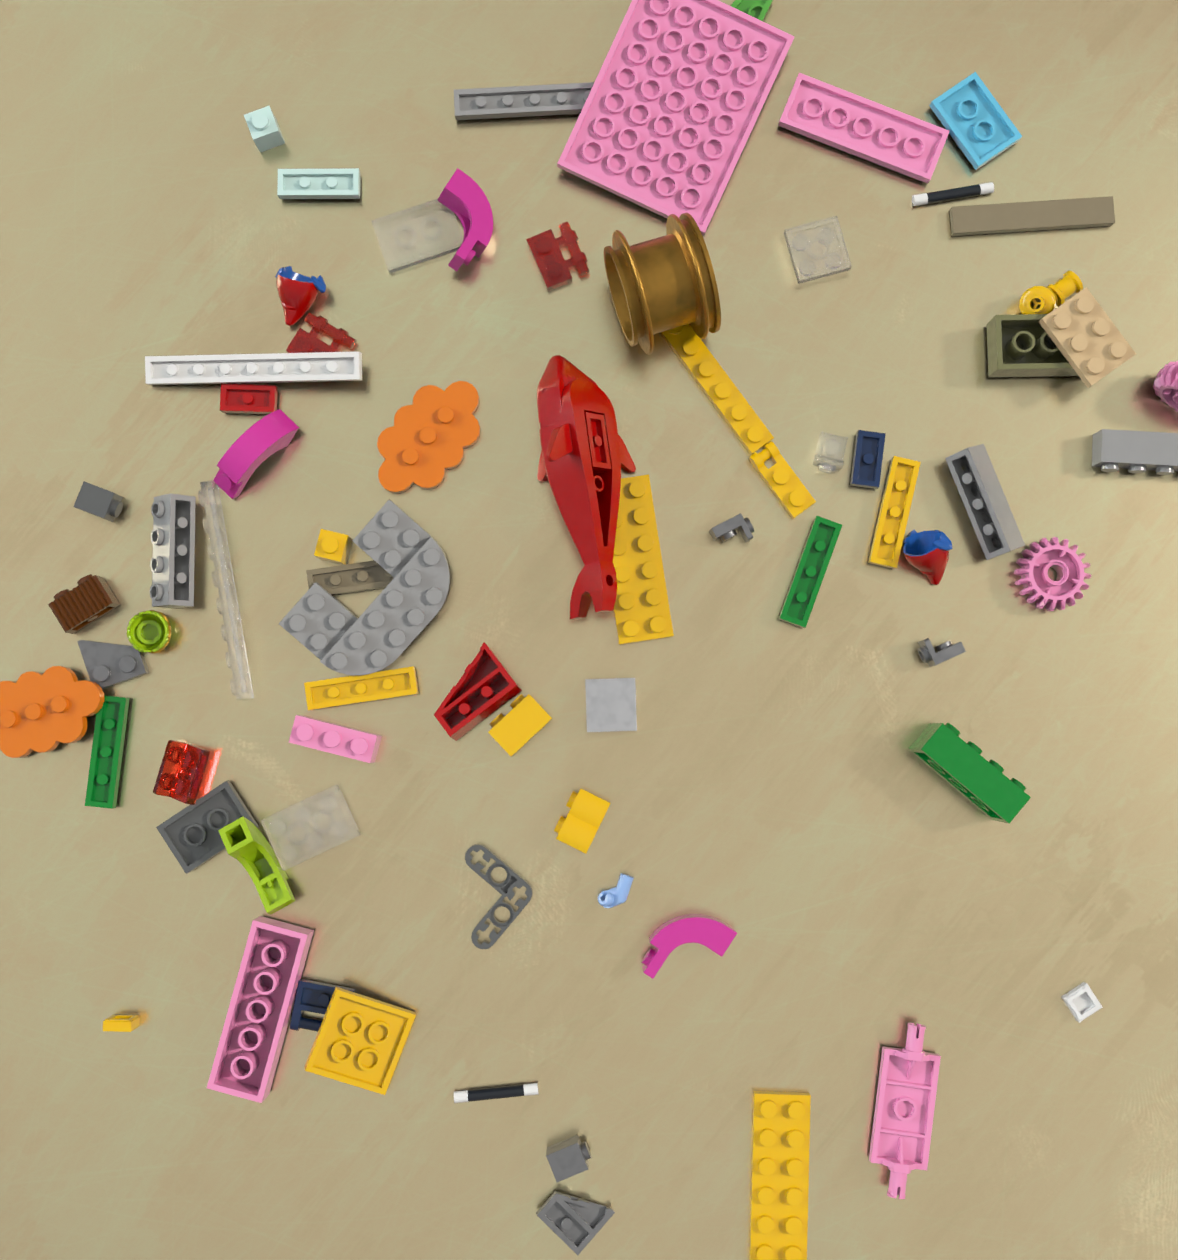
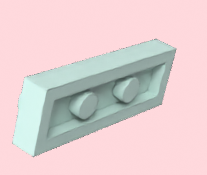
M359 168L278 169L277 195L279 199H360Z

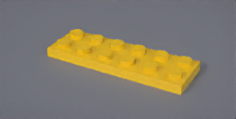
M649 474L621 478L613 564L617 578L614 614L619 645L674 636Z
M753 1091L749 1260H807L811 1095L809 1093Z

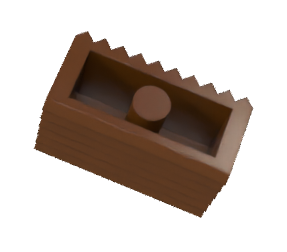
M92 574L87 575L77 582V587L70 591L69 589L60 591L53 597L55 600L48 604L65 633H76L120 605L103 577L93 576Z

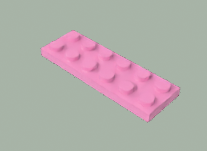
M799 73L778 126L927 184L931 180L949 134V130L802 73Z

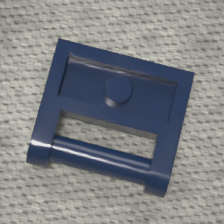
M300 979L290 1029L299 1031L301 1028L318 1032L322 1021L303 1017V1011L325 1015L336 987L355 992V989Z

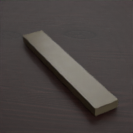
M1113 196L955 206L950 209L952 236L1112 226L1115 223Z

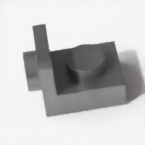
M740 513L711 528L709 532L714 541L721 538L722 542L736 536L735 530L738 529L745 543L753 539L751 533L754 532V528L747 517L743 518Z
M929 638L918 642L920 646L918 648L919 656L924 663H928L929 667L938 665L966 652L962 642L952 644L951 640L936 646L937 652H935Z

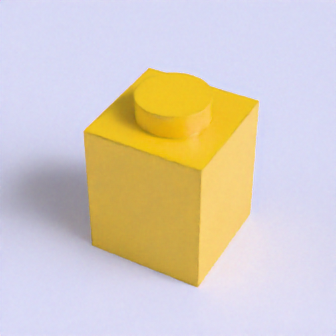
M321 529L314 556L321 560L346 565L353 539L345 534Z

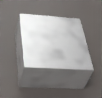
M635 678L585 679L587 732L637 731Z

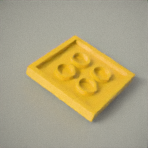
M336 987L305 1064V1071L385 1095L416 1017L415 1012Z

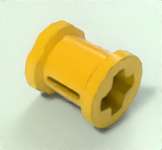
M1067 271L1063 274L1061 280L1054 285L1049 284L1047 288H1050L1056 294L1059 307L1070 295L1083 290V284L1074 272Z

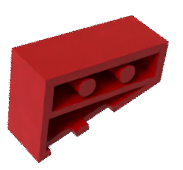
M485 642L480 647V651L472 663L464 670L465 673L456 686H453L434 713V716L447 734L456 741L522 691Z

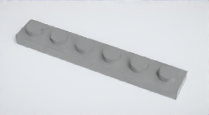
M594 82L455 89V119L470 120L580 114Z

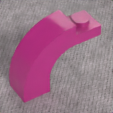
M458 168L437 199L458 216L463 226L464 237L462 244L448 264L456 272L462 264L468 266L474 255L478 258L487 247L493 232V214L486 195L471 177Z
M280 409L266 415L247 429L226 451L217 464V467L220 469L213 481L231 499L238 497L254 471L269 456L287 447L299 427Z
M686 914L672 918L658 927L649 937V942L656 946L655 950L650 948L641 962L644 964L643 972L653 979L669 954L676 947L685 943L702 944L722 957L737 935V932L723 921L708 915Z

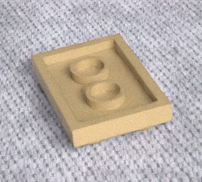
M1087 287L1039 321L1040 325L1087 388L1136 355L1135 351Z

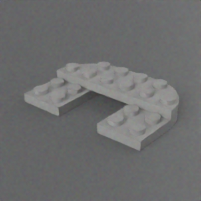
M390 499L352 540L394 577L359 618L355 616L319 583L315 582L279 623L280 626L318 657L323 665L339 673L367 675L389 666L436 616L448 594L450 572L448 561L442 548L430 534Z

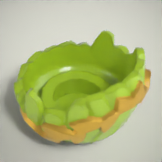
M155 610L139 612L129 621L127 637L133 648L139 652L158 653L169 644L171 625L168 618L161 612Z

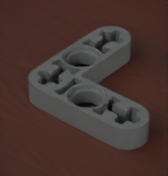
M475 844L465 853L466 864L501 894V897L475 926L471 935L472 943L477 948L488 949L495 944L530 902L533 890L529 882L483 844ZM473 850L475 852L482 850L484 852L482 857L488 863L491 858L496 861L488 868L486 874L481 870L485 867L483 863L478 861L475 864L471 861L473 859L471 854ZM496 867L504 868L507 873L506 880L501 883L495 882L491 877V872ZM524 886L526 887L525 894L527 898L520 897L514 905L519 907L515 911L514 907L503 899L508 897L511 900L516 893L513 888L517 887L520 889ZM498 907H506L510 911V918L507 921L499 922L495 918L494 912ZM489 918L493 925L501 928V930L497 932L494 927L489 934L491 941L484 940L481 943L478 940L480 935L477 931L481 930L484 932L489 927L490 923L485 922Z

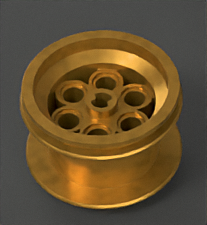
M683 213L680 217L670 214L666 224L667 235L629 246L623 233L615 230L612 236L613 248L611 246L604 248V263L608 285L623 333L630 346H636L639 342L642 350L648 355L652 354L654 348L653 334L690 324L696 335L701 339H705L708 332L716 333L720 330L721 308L713 266L701 231L689 213Z

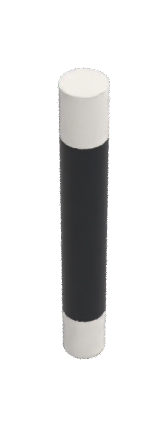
M993 182L912 195L913 206L990 194L994 192Z
M538 1083L455 1091L454 1103L538 1095Z

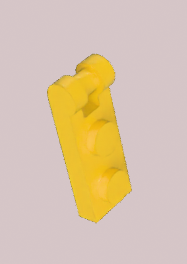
M772 441L764 445V449L761 452H755L748 457L753 467L792 519L816 503ZM771 458L775 465L768 469L764 462Z

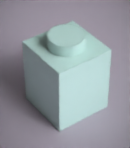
M270 106L244 115L253 141L260 153L285 144Z

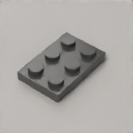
M227 780L156 828L187 874L226 849L219 834V829L243 816L256 827L259 826L230 781Z

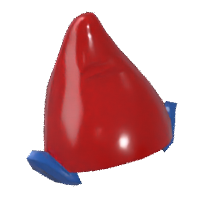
M292 266L279 269L275 277L278 295L284 311L285 324L292 326L298 322L312 307L319 292H325L326 284L321 275L318 278L315 276L310 278L293 272Z
M912 530L903 541L905 558L909 564L925 574L931 584L938 585L949 560V550L953 549L952 542L945 533L939 530L918 533Z

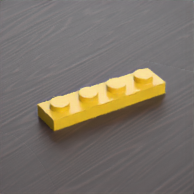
M897 456L892 457L868 563L892 569L897 568L921 462Z
M414 666L379 671L367 675H352L304 683L308 710L419 694Z

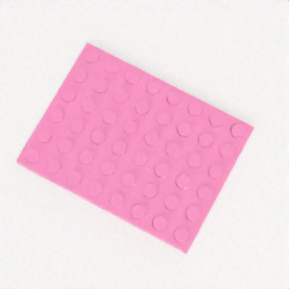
M632 0L560 156L557 167L667 219L670 214L680 217L683 213H689L704 236L794 40V36L719 0Z

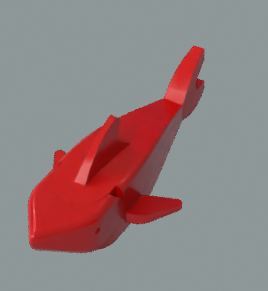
M555 355L550 358L537 388V408L541 428L539 432L542 449L537 478L542 482L549 481L560 513L585 564L577 577L570 600V619L578 620L586 618L591 602H593L595 612L606 613L614 609L617 595V578L613 564L620 501L621 468L628 473H634L636 466L624 441L618 435L615 411L610 399L580 369L566 358Z

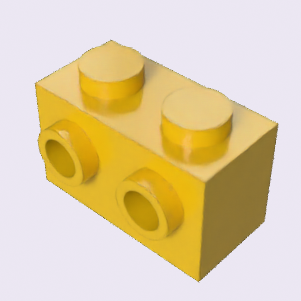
M522 694L510 704L513 709L506 716L500 713L489 724L492 729L488 733L511 757L553 719L530 694L526 697Z

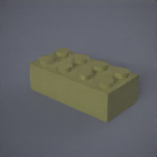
M1047 314L995 315L987 323L988 377L1078 376V374L1040 325L1039 321Z

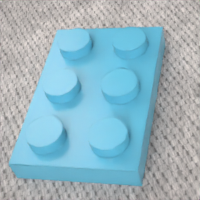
M976 72L934 99L929 105L945 129L949 130V134L975 170L1022 138L1020 132Z

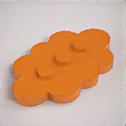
M457 381L449 385L445 391L434 385L423 386L416 391L413 397V405H406L397 410L394 416V426L383 430L377 441L378 450L385 459L378 472L379 481L385 490L399 494L407 491L413 484L422 489L436 488L444 480L447 469L456 468L461 464L464 457V448L471 447L477 442L481 430L478 420L473 415L479 406V395L472 384L466 381Z
M52 666L43 674L34 671L25 672L18 678L17 682L1 681V751L8 757L22 758L29 755L33 750L39 753L51 752L56 749L60 742L75 743L81 740L87 730L86 717L98 713L103 706L104 692L102 688L93 681H78L76 674L65 666Z

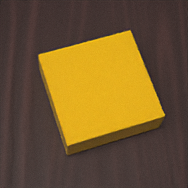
M112 1015L103 1021V1031L132 1032L140 1026V1016Z

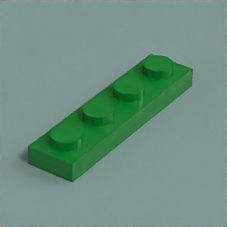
M820 516L815 517L778 619L801 628H806L842 524Z
M104 696L103 706L96 713L85 806L116 808L130 698Z

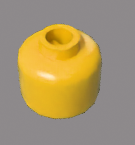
M1034 286L1027 289L1019 300L1021 314H1049L1058 307L1056 294L1045 286Z

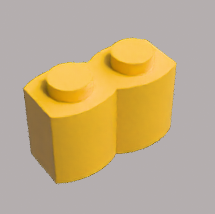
M580 788L578 793L572 792L566 805L571 809L566 818L560 817L554 831L558 833L557 840L586 854L610 806V802Z

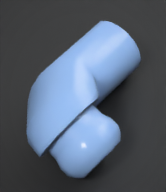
M621 873L616 887L602 891L598 895L599 904L604 908H612L624 903L627 900L634 877Z

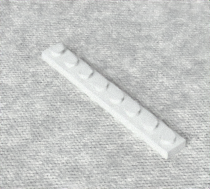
M315 352L145 356L146 384L362 381V353Z

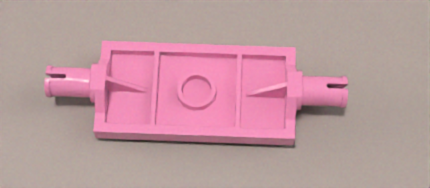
M914 1023L907 1024L908 1030L906 1046L904 1048L882 1046L869 1161L888 1166L890 1178L887 1195L895 1199L897 1195H899V1199H905L907 1174H910L911 1170L927 1171L941 1056L922 1051L926 1026L918 1023L916 1025Z

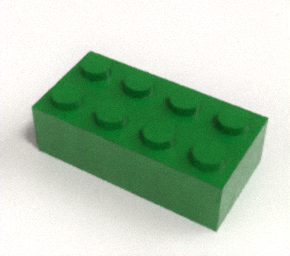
M929 723L909 749L991 819L1010 824L1031 798L1024 792L1026 787L1015 778L1011 780L1003 774V767L992 759L988 762L980 754L983 751L971 741H968V743L963 741L959 737L960 731L950 723L945 725L943 723Z

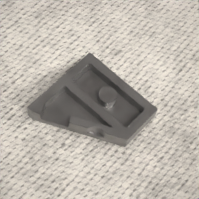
M86 640L77 641L90 681L96 682L102 690L149 673L143 653L134 649L133 646Z
M555 1191L536 1212V1215L570 1249L579 1255L615 1212L610 1207Z

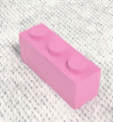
M296 715L289 743L367 763H374L382 736Z

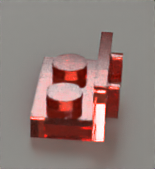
M169 740L153 793L171 797L185 804L195 805L211 751L193 744Z

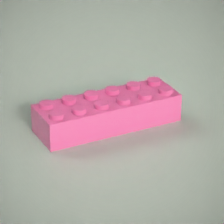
M259 916L252 921L207 1089L262 1103L267 1098L271 1090L295 1002L298 982L302 976L314 930Z

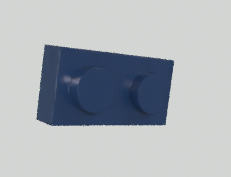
M857 431L850 486L879 488L886 433Z

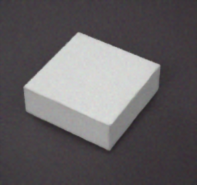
M1085 982L1061 996L1079 1023L1103 1008L1089 985Z

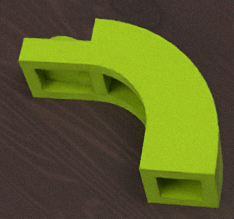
M243 816L218 830L228 855L237 859L250 875L268 914L272 915L295 902L287 883L289 878L279 858L264 835L250 820Z

